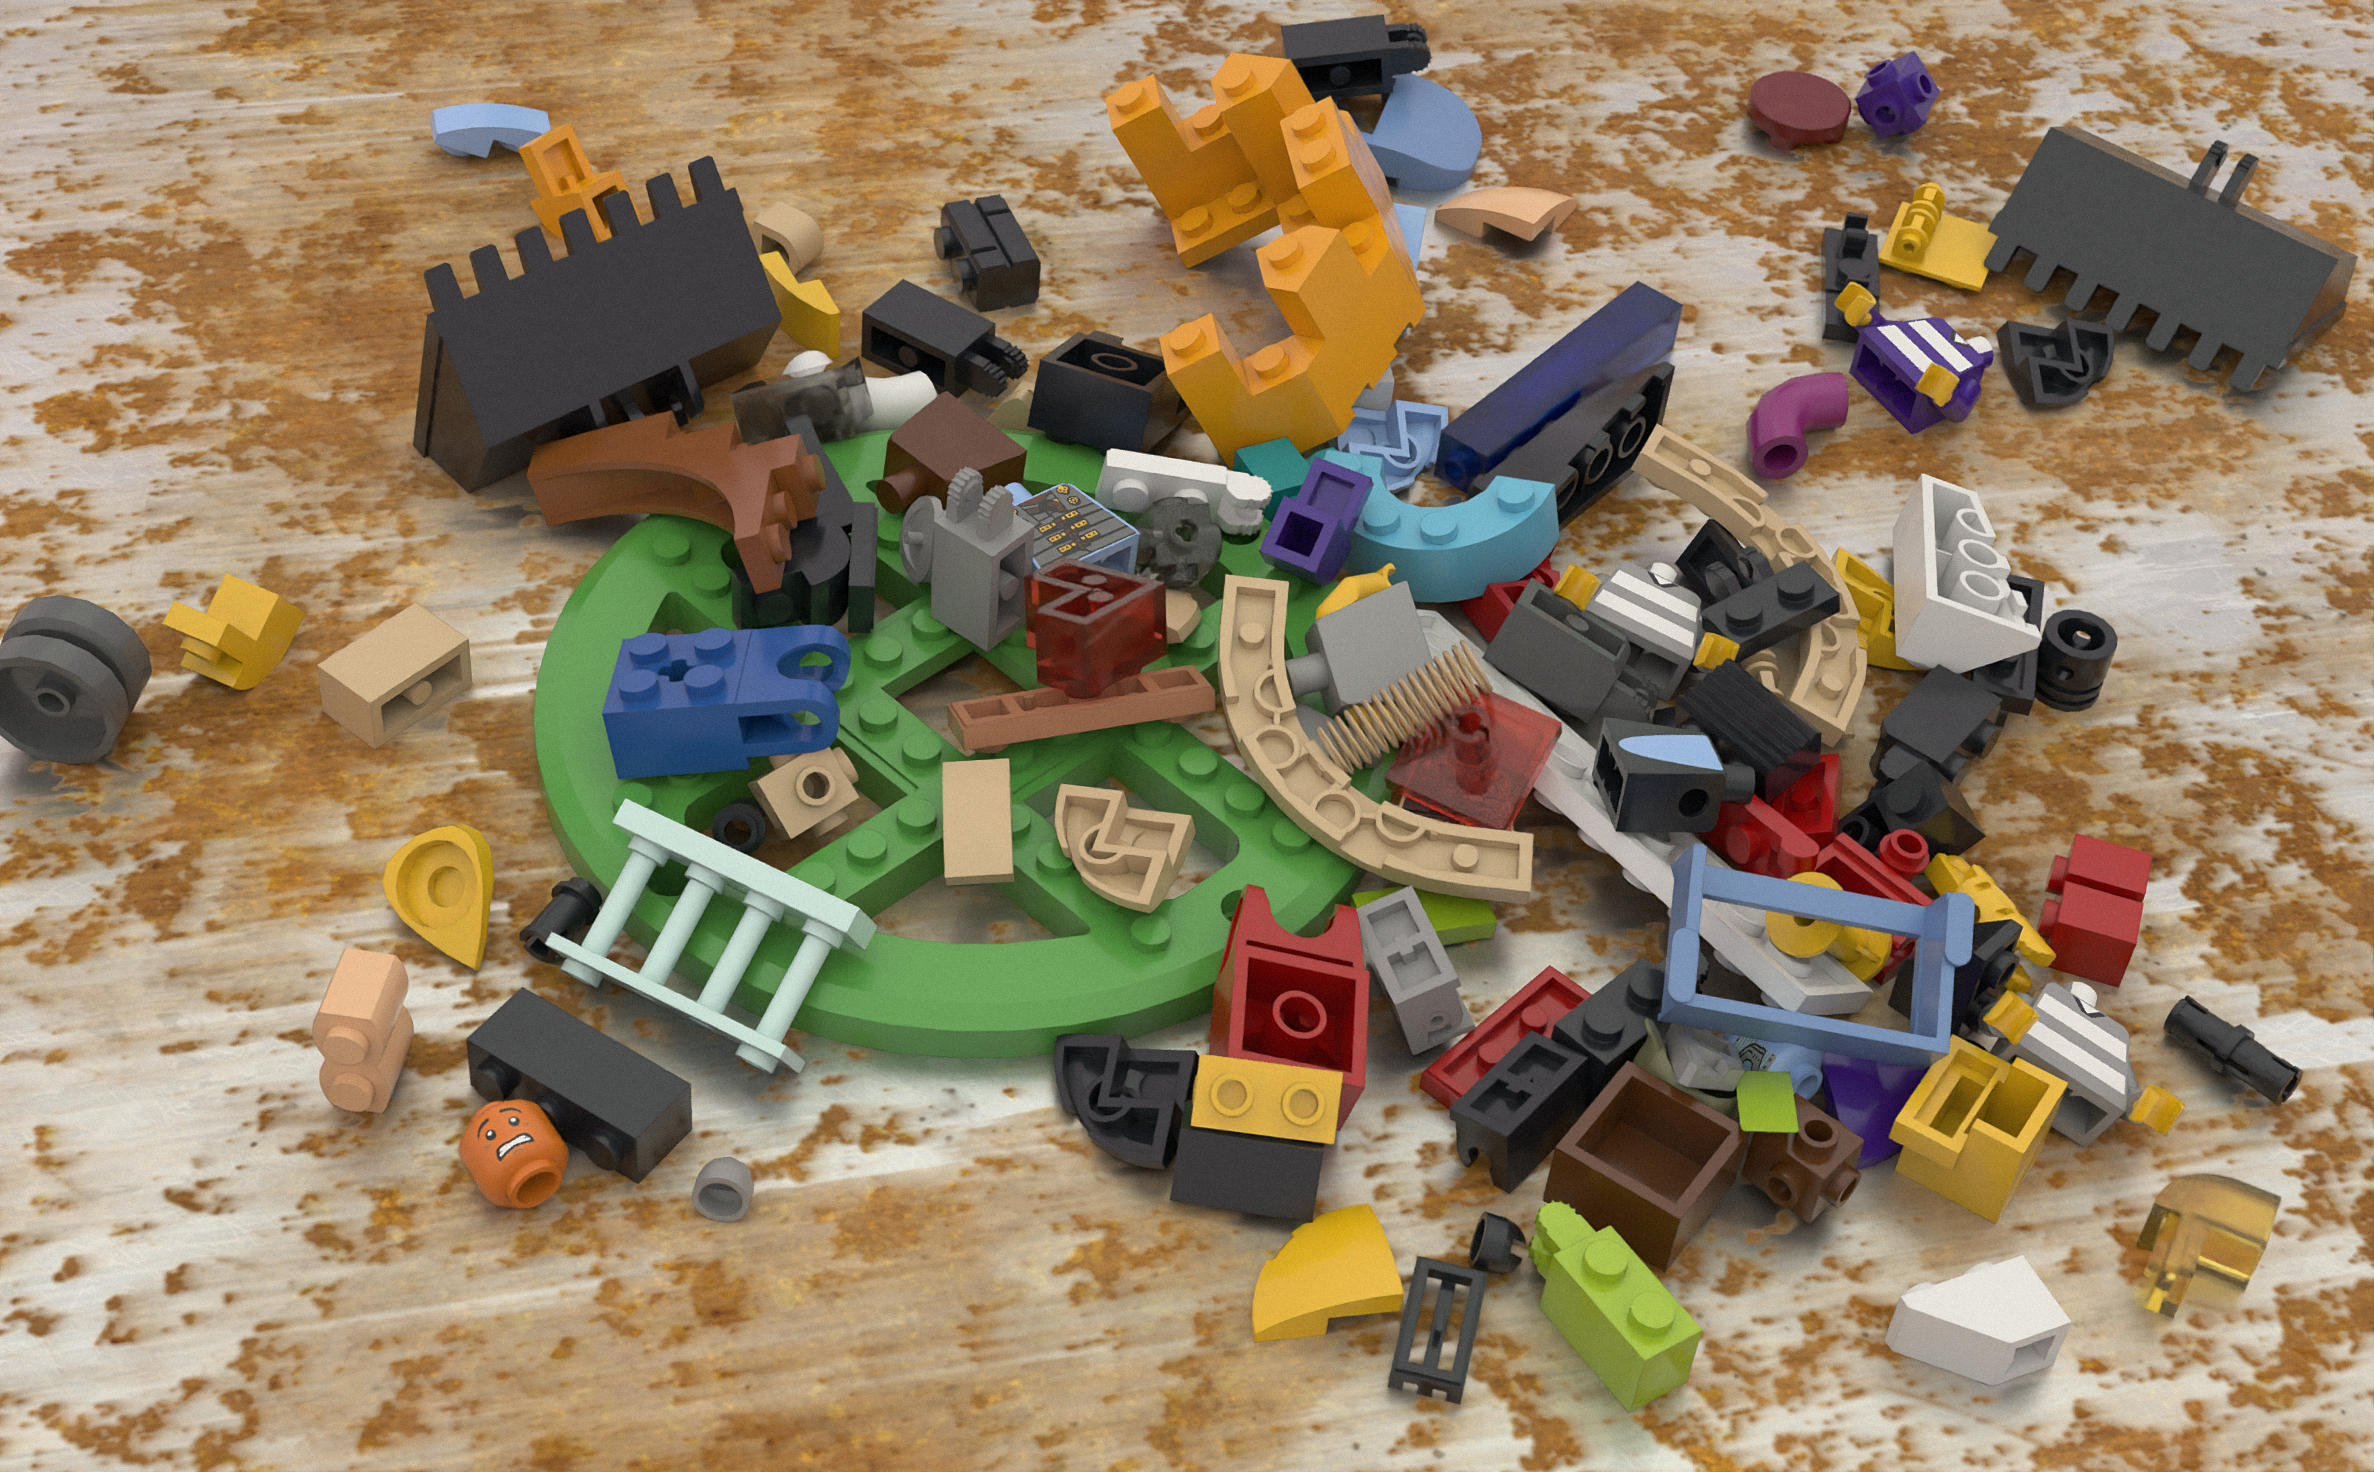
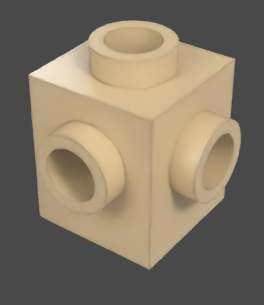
M828 747L813 753L769 756L768 759L773 769L747 784L781 841L792 839L809 828L815 838L828 832L849 818L844 807L859 798L852 784L859 781L857 772L840 747L833 750ZM805 778L810 779L814 786V793L811 798L806 795L803 789Z

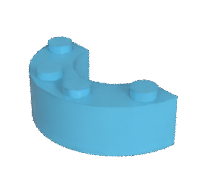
M1327 450L1323 458L1334 464L1371 477L1374 484L1350 537L1352 548L1343 564L1344 569L1350 575L1355 576L1375 573L1388 563H1392L1396 568V572L1388 577L1390 584L1395 585L1407 581L1413 601L1452 602L1483 596L1488 584L1518 581L1526 576L1548 556L1559 539L1555 484L1497 475L1485 491L1466 502L1447 507H1419L1400 501L1387 490L1383 458Z

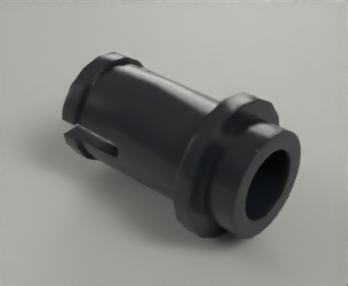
M742 797L735 799L721 809L714 818L712 826L713 839L746 855L756 851L764 841L766 833V822L763 818L766 815L758 802L752 798ZM739 819L745 821L749 825L750 830H739L735 827L732 820Z
M572 877L568 881L558 882L552 888V900L520 932V941L526 942L523 947L536 959L552 963L559 956L558 953L545 945L551 932L570 941L582 926H591L600 912L599 907L602 905V897L599 891L583 878Z

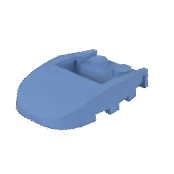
M1412 73L1393 75V93L1380 94L1381 103L1386 105L1374 133L1360 132L1383 171L1384 176L1393 177L1398 188L1417 191H1444L1465 183L1474 171L1482 146V134L1475 115L1457 95L1430 80ZM1333 99L1337 106L1339 99Z

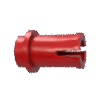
M1896 830L1884 836L1878 845L1879 860L1909 883H1911L1914 876L1923 873L1929 864L1927 842L1921 835L1912 830Z

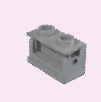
M1412 885L1357 908L1361 943L1365 956L1412 1054L1416 1055L1476 1029L1456 989L1461 987L1459 977Z

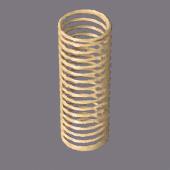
M1460 640V645L1467 659L1457 646L1452 645L1451 647L1457 663L1447 651L1443 650L1442 655L1449 670L1439 657L1434 656L1433 660L1441 677L1433 666L1425 661V668L1433 684L1420 667H1416L1415 671L1423 688L1415 677L1407 672V679L1415 695L1405 681L1398 677V684L1407 702L1394 684L1389 683L1388 687L1399 709L1387 692L1380 688V695L1391 716L1377 696L1371 694V700L1383 723L1369 703L1362 699L1361 703L1375 730L1357 705L1353 704L1352 708L1365 734L1349 711L1344 710V716L1357 741L1342 719L1335 715L1334 719L1349 748L1332 723L1326 721V726L1341 755L1324 730L1317 726L1316 731L1335 764L1349 776V774H1354L1350 760L1358 769L1362 770L1363 768L1358 753L1367 764L1372 763L1366 746L1378 759H1380L1381 753L1376 742L1385 753L1389 754L1390 748L1384 735L1393 747L1398 748L1399 746L1392 728L1399 738L1407 743L1408 737L1400 721L1412 737L1417 736L1409 716L1422 732H1425L1426 727L1418 710L1427 723L1434 727L1435 722L1426 703L1440 721H1443L1444 716L1434 696L1445 712L1452 716L1453 711L1442 689L1456 709L1461 710V703L1450 682L1463 701L1470 705L1471 700L1458 675L1475 699L1479 700L1480 695L1468 671L1485 694H1488L1489 691L1492 692L1493 688L1465 641Z

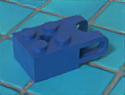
M817 624L731 631L725 628H710L700 633L667 636L660 633H645L635 638L623 639L602 711L618 779L745 770L750 768L752 757L813 753L828 748L836 738L840 723V710L833 693L839 691L846 682L851 664V649L847 640L836 628ZM813 651L821 652L832 660L829 665L823 667L817 665L800 666V660L807 653ZM801 710L809 711L816 715L820 722L815 725H806L795 720L791 713Z

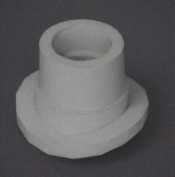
M926 495L919 497L909 507L903 518L900 530V555L903 566L909 577L917 583L930 582L932 575V530L934 521L943 512L941 501L935 496Z

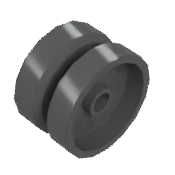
M55 595L35 598L20 608L6 629L0 644V736L14 747L39 759L68 765L94 762L108 753L122 731L129 713L134 710L152 674L149 651L135 630L113 612L84 599Z

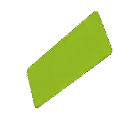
M1745 1070L1736 1086L1741 1130L1797 1133L1799 1127L1791 1074L1779 1071Z

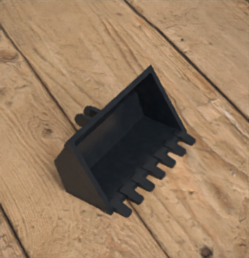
M2058 126L2050 127L2005 206L1996 214L1987 231L1998 236L1984 260V265L1989 270L2002 274L2020 247L2038 255L2024 279L2025 287L2036 293H2043L2060 266L2077 274L2078 277L2065 297L2064 304L2067 308L2078 313L2085 311L2100 286L2119 294L2105 318V324L2113 326V330L2120 333L2127 329L2141 305L2155 311L2160 316L2146 338V344L2158 352H2165L2182 325L2202 334L2187 359V363L2191 368L2202 373L2209 370L2224 345L2244 354L2229 379L2230 386L2243 393H2248L2262 374L2266 365L2279 370L2344 317L2348 304L2345 302V298L2358 256L2239 202L2258 167L2259 158L2249 153L2245 154L2238 162L2222 192L2210 188L2211 182L2225 162L2228 154L2229 145L2218 139L2211 145L2193 177L2189 179L2079 127Z

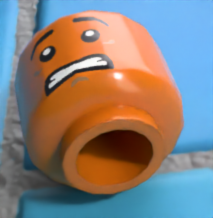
M523 1099L495 1101L480 1108L472 1117L470 1125L465 1129L459 1144L461 1162L481 1193L493 1205L526 1209L545 1202L560 1187L569 1161L567 1145L547 1115L535 1102Z

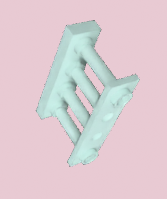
M625 798L612 823L631 838L627 849L632 854L581 946L551 932L545 945L565 959L560 970L596 989L604 978L740 1045L735 1056L764 1072L773 1074L777 1064H780L800 1074L806 1061L786 1045L781 1044L787 1030L831 948L838 950L842 942L846 941L862 950H866L878 926L859 907ZM668 858L688 867L684 876L689 879V882L639 974L606 959L656 865L664 867ZM727 885L746 894L742 903L748 908L699 999L695 1002L664 987V984L714 893L721 895ZM786 913L805 922L801 931L806 937L755 1031L722 1015L772 920L780 922L783 914Z

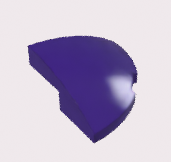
M1824 1052L1825 1056L1820 1069L1823 1075L1821 1087L1827 1099L1824 1112L1830 1117L1841 1121L1850 1131L1865 1140L1855 1169L1860 1170L1877 1165L1900 1153L1903 1145L1889 1139L1892 1126L1931 1066L1920 1070Z

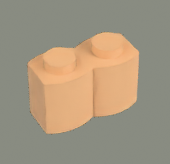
M345 948L339 958L312 1026L314 1042L324 1057L319 1072L320 1086L323 1094L333 1106L353 1112L370 1111L383 1113L389 1103L414 1037L412 1018L403 1005L409 989L408 975L404 965L396 955Z

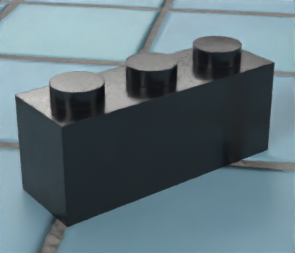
M521 987L466 1039L470 1084L479 1095L490 1103L514 1099L535 1102L547 1115L564 1141L585 1152L589 1159L601 1169L606 1171L615 1170L637 1184L692 1130L691 1084L524 987Z

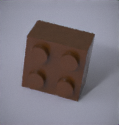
M1627 1060L1555 1147L1542 1200L1548 1204L1552 1200L1554 1202L1562 1201L1566 1205L1570 1204L1569 1207L1576 1209L1575 1213L1581 1215L1595 1232L1611 1225L1639 1258L1666 1272L1735 1183L1750 1131L1741 1130L1738 1122Z

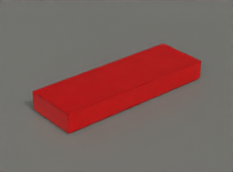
M1549 965L1476 1026V1029L1469 1032L1422 1072L1419 1088L1449 1109L1531 1030L1551 1039L1554 1024L1592 996V994Z

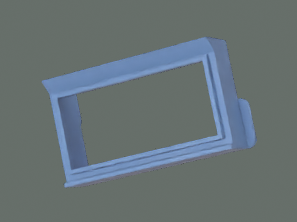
M1700 844L1690 846L1670 865L1674 877L1662 1009L1658 1014V1021L1774 1043H1790L1812 1050L1920 1070L1928 1068L1949 1054L1955 967L1965 965L1972 956L1975 904L1968 894L1963 892H1946L1925 907L1705 865L1707 846ZM1702 898L1916 939L1909 1033L1695 993L1700 948L1699 927Z

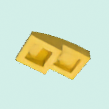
M779 251L758 255L782 316L778 327L810 351L817 350L825 353L830 359L840 358V311L821 280L798 284Z

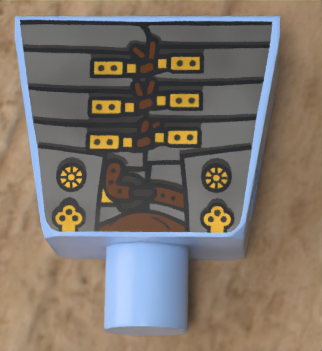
M1017 482L1004 487L1014 494V501L1012 502L1014 514L1035 526L1030 611L1039 622L1134 578L1140 533L1133 526L1072 484L1061 483L1034 496Z

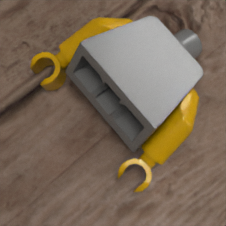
M1388 563L1375 573L1344 578L1316 609V621L1305 634V643L1309 655L1285 661L1287 680L1293 698L1321 691L1326 711L1330 718L1334 719L1335 715H1337L1341 719H1346L1344 710H1347L1362 731L1364 730L1353 711V704L1359 707L1375 730L1361 703L1362 699L1369 703L1383 723L1371 700V694L1377 696L1391 716L1380 695V688L1387 692L1399 709L1388 687L1389 683L1394 684L1406 702L1407 700L1397 681L1398 677L1405 681L1414 695L1415 693L1406 676L1407 672L1411 673L1423 688L1415 671L1416 667H1420L1433 684L1425 668V661L1429 662L1434 669L1435 667L1408 582L1404 581L1391 585L1388 577L1396 572V568L1392 563ZM1418 710L1426 727L1425 732H1422L1409 716L1417 732L1416 737H1412L1400 721L1408 737L1407 743L1418 754H1431L1452 745L1451 740H1443L1436 731V725L1448 720L1447 713L1441 710L1444 716L1443 721H1440L1434 713H1431L1435 722L1434 727L1427 723ZM1392 728L1398 742H1403Z

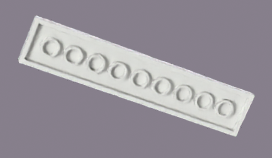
M1416 609L1432 660L1434 656L1439 657L1449 670L1442 653L1443 650L1447 651L1457 663L1451 649L1452 645L1457 646L1467 659L1460 645V640H1463L1493 688L1492 692L1489 691L1488 694H1485L1468 671L1480 695L1479 700L1475 699L1458 675L1471 703L1467 705L1450 682L1462 706L1461 710H1457L1442 689L1453 711L1452 716L1449 717L1450 722L1463 733L1482 740L1493 750L1491 757L1497 765L1527 780L1536 788L1534 796L1542 805L1556 813L1565 814L1579 827L1577 832L1579 837L1587 845L1597 851L1609 853L1624 867L1622 874L1626 880L1642 891L1654 893L1669 907L1667 914L1671 917L1674 877L1670 865L1693 844H1704L1691 832H1616L1592 776L1597 751L1517 681L1507 677L1495 666L1482 659L1484 653L1439 613L1431 610ZM1433 660V664H1434L1435 670H1436V672L1439 674V676L1441 677V675H1440V673H1439V671H1438V669H1437V667H1436V665H1435V663H1434V660ZM1707 847L1705 865L1733 870ZM1702 898L1699 934L1716 949L1714 956L1719 963L1736 974L1747 976L1763 990L1761 998L1769 1007L1815 1016L1859 1013L1873 993L1868 986L1826 951L1814 957L1797 958L1778 949L1767 933L1765 923L1766 910Z

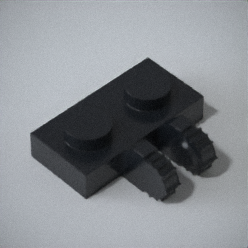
M1749 545L1738 551L1736 559L1739 570L1752 586L1742 590L1735 574L1729 568L1727 569L1722 562L1717 561L1707 566L1704 573L1711 592L1714 593V596L1718 597L1720 602L1701 611L1702 628L1705 632L1723 636L1740 645L1734 660L1736 663L1840 612V594L1805 560L1774 574L1768 559L1761 552L1759 553L1757 548L1755 549Z

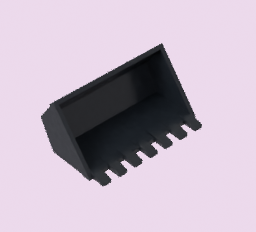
M708 155L689 163L688 170L697 202L683 207L671 174L663 173L648 179L645 185L654 220L640 225L627 191L621 190L604 197L602 203L612 237L597 243L584 209L577 208L560 215L558 220L568 255L553 261L540 227L533 226L516 233L514 239L524 274L512 279L508 278L495 245L489 244L470 252L469 258L480 292L466 298L462 295L449 263H442L425 270L423 276L434 311L427 314L413 436V446L424 458L429 456L470 494L528 468L536 445L644 418V415L655 410L658 414L672 410L678 426H684L689 423L686 413L693 420L700 417L704 412L705 402L700 390L758 365L782 320V316L744 219V209L735 187L725 190L713 157Z

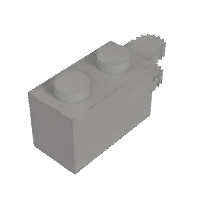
M965 467L963 470L960 469L955 474V477L951 479L952 482L948 486L949 491L947 492L949 496L947 498L946 510L934 521L932 530L933 560L930 579L932 586L930 616L988 652L1029 621L1035 526L1014 514V505L1012 504L1014 494L1001 485H995L984 496L983 476L971 467Z

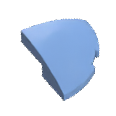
M1395 400L1387 411L1352 407L1356 416L1345 432L1329 440L1330 448L1334 447L1336 451L1383 458L1387 490L1391 494H1395L1410 487L1415 481L1414 478L1424 468H1431L1439 457L1448 431V407Z

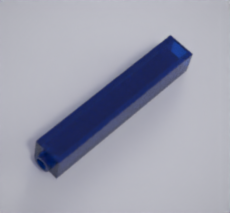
M1636 281L1443 428L1440 434L1434 475L1467 494L1470 485L1479 474L1483 472L1488 473L1502 463L1516 446L1522 447L1540 433L1547 422L1550 420L1556 421L1571 410L1581 396L1592 394L1611 379L1650 367L1674 348L1683 304L1640 281Z

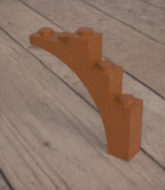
M672 410L536 445L526 475L548 526L607 515L660 513L703 520L724 529L734 536V542L756 594L781 588L785 562L790 561L792 558L789 540L790 530L797 527L798 521L816 517L819 493L826 489V478L821 460L816 453L808 455L800 433L753 445L750 441L743 443L735 421L689 433L687 430L680 431Z

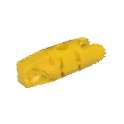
M1943 853L1936 854L1924 870V874L1940 896L1946 892H1963L1968 894L1975 904L1974 923L2013 919L2023 926L2014 953L2019 949L2020 953L2031 963H2035L2037 966L2040 965L2043 968L2051 964L2056 958V954L2028 920L2019 913L2017 907L1998 888L1997 883L1981 866L1975 864L1970 866L1960 856H1946ZM2019 963L2004 987L2013 993H2027L2033 983L2029 974L2024 971L2025 969Z

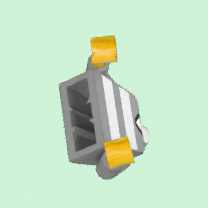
M1630 561L1622 562L1611 576L1602 573L1593 575L1584 568L1570 563L1552 591L1554 594L1574 603L1581 611L1589 612L1626 635L1631 648V654L1626 664L1645 675L1646 680L1651 679V682L1656 684V689L1659 690L1658 697L1667 702L1671 699L1687 670L1698 674L1712 673L1716 665H1722L1725 658H1731L1734 661L1740 648L1739 644L1728 638L1703 630L1702 621L1699 620L1701 599L1696 593L1678 585L1677 573L1672 567L1664 563H1652L1643 568Z
M2067 982L2062 986L2057 983H2045L2033 996L2023 992L2013 993L2007 990L1998 1001L1988 1004L1979 1014V1027L1985 1035L1998 1038L1989 1053L2010 1064H2013L2018 1057L2068 1083L2051 1126L2084 1148L2118 1118L2139 1126L2149 1125L2159 1134L2167 1137L2186 1107L2176 1096L2156 1085L2148 1084L2144 1091L2140 1090L2129 1061L2128 1032L2124 1026L2096 1009L2098 996L2090 986L2082 982Z

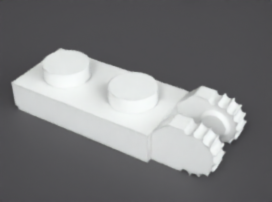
M1110 448V450H1107L1095 490V501L1105 508L1210 525H1213L1215 522L1226 533L1236 535L1242 533L1243 536L1245 534L1251 536L1252 533L1256 534L1257 530L1261 528L1264 515H1262L1263 510L1260 509H1265L1266 505H1269L1273 490H1271L1272 485H1269L1268 480L1265 481L1263 477L1259 478L1256 475L1250 476L1247 473L1229 471L1224 466Z

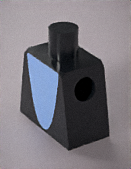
M1603 718L1592 776L1616 832H1710L1717 825L1721 803L1749 805L1751 803L1755 789L1753 767L1723 764L1709 735L1693 730L1618 718Z

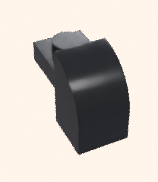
M832 513L798 521L797 527L790 530L789 540L792 558L790 561L785 562L780 589L756 594L745 567L732 569V621L738 630L765 629L801 620L803 625L833 626L844 616L848 608L851 546L848 537Z

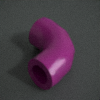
M1823 372L1793 377L1761 396L1746 422L1748 456L1758 475L1767 479H1780L1796 473L1808 458V447L1803 434L1820 429L1841 428L1845 424L1849 408L1847 383L1842 373Z

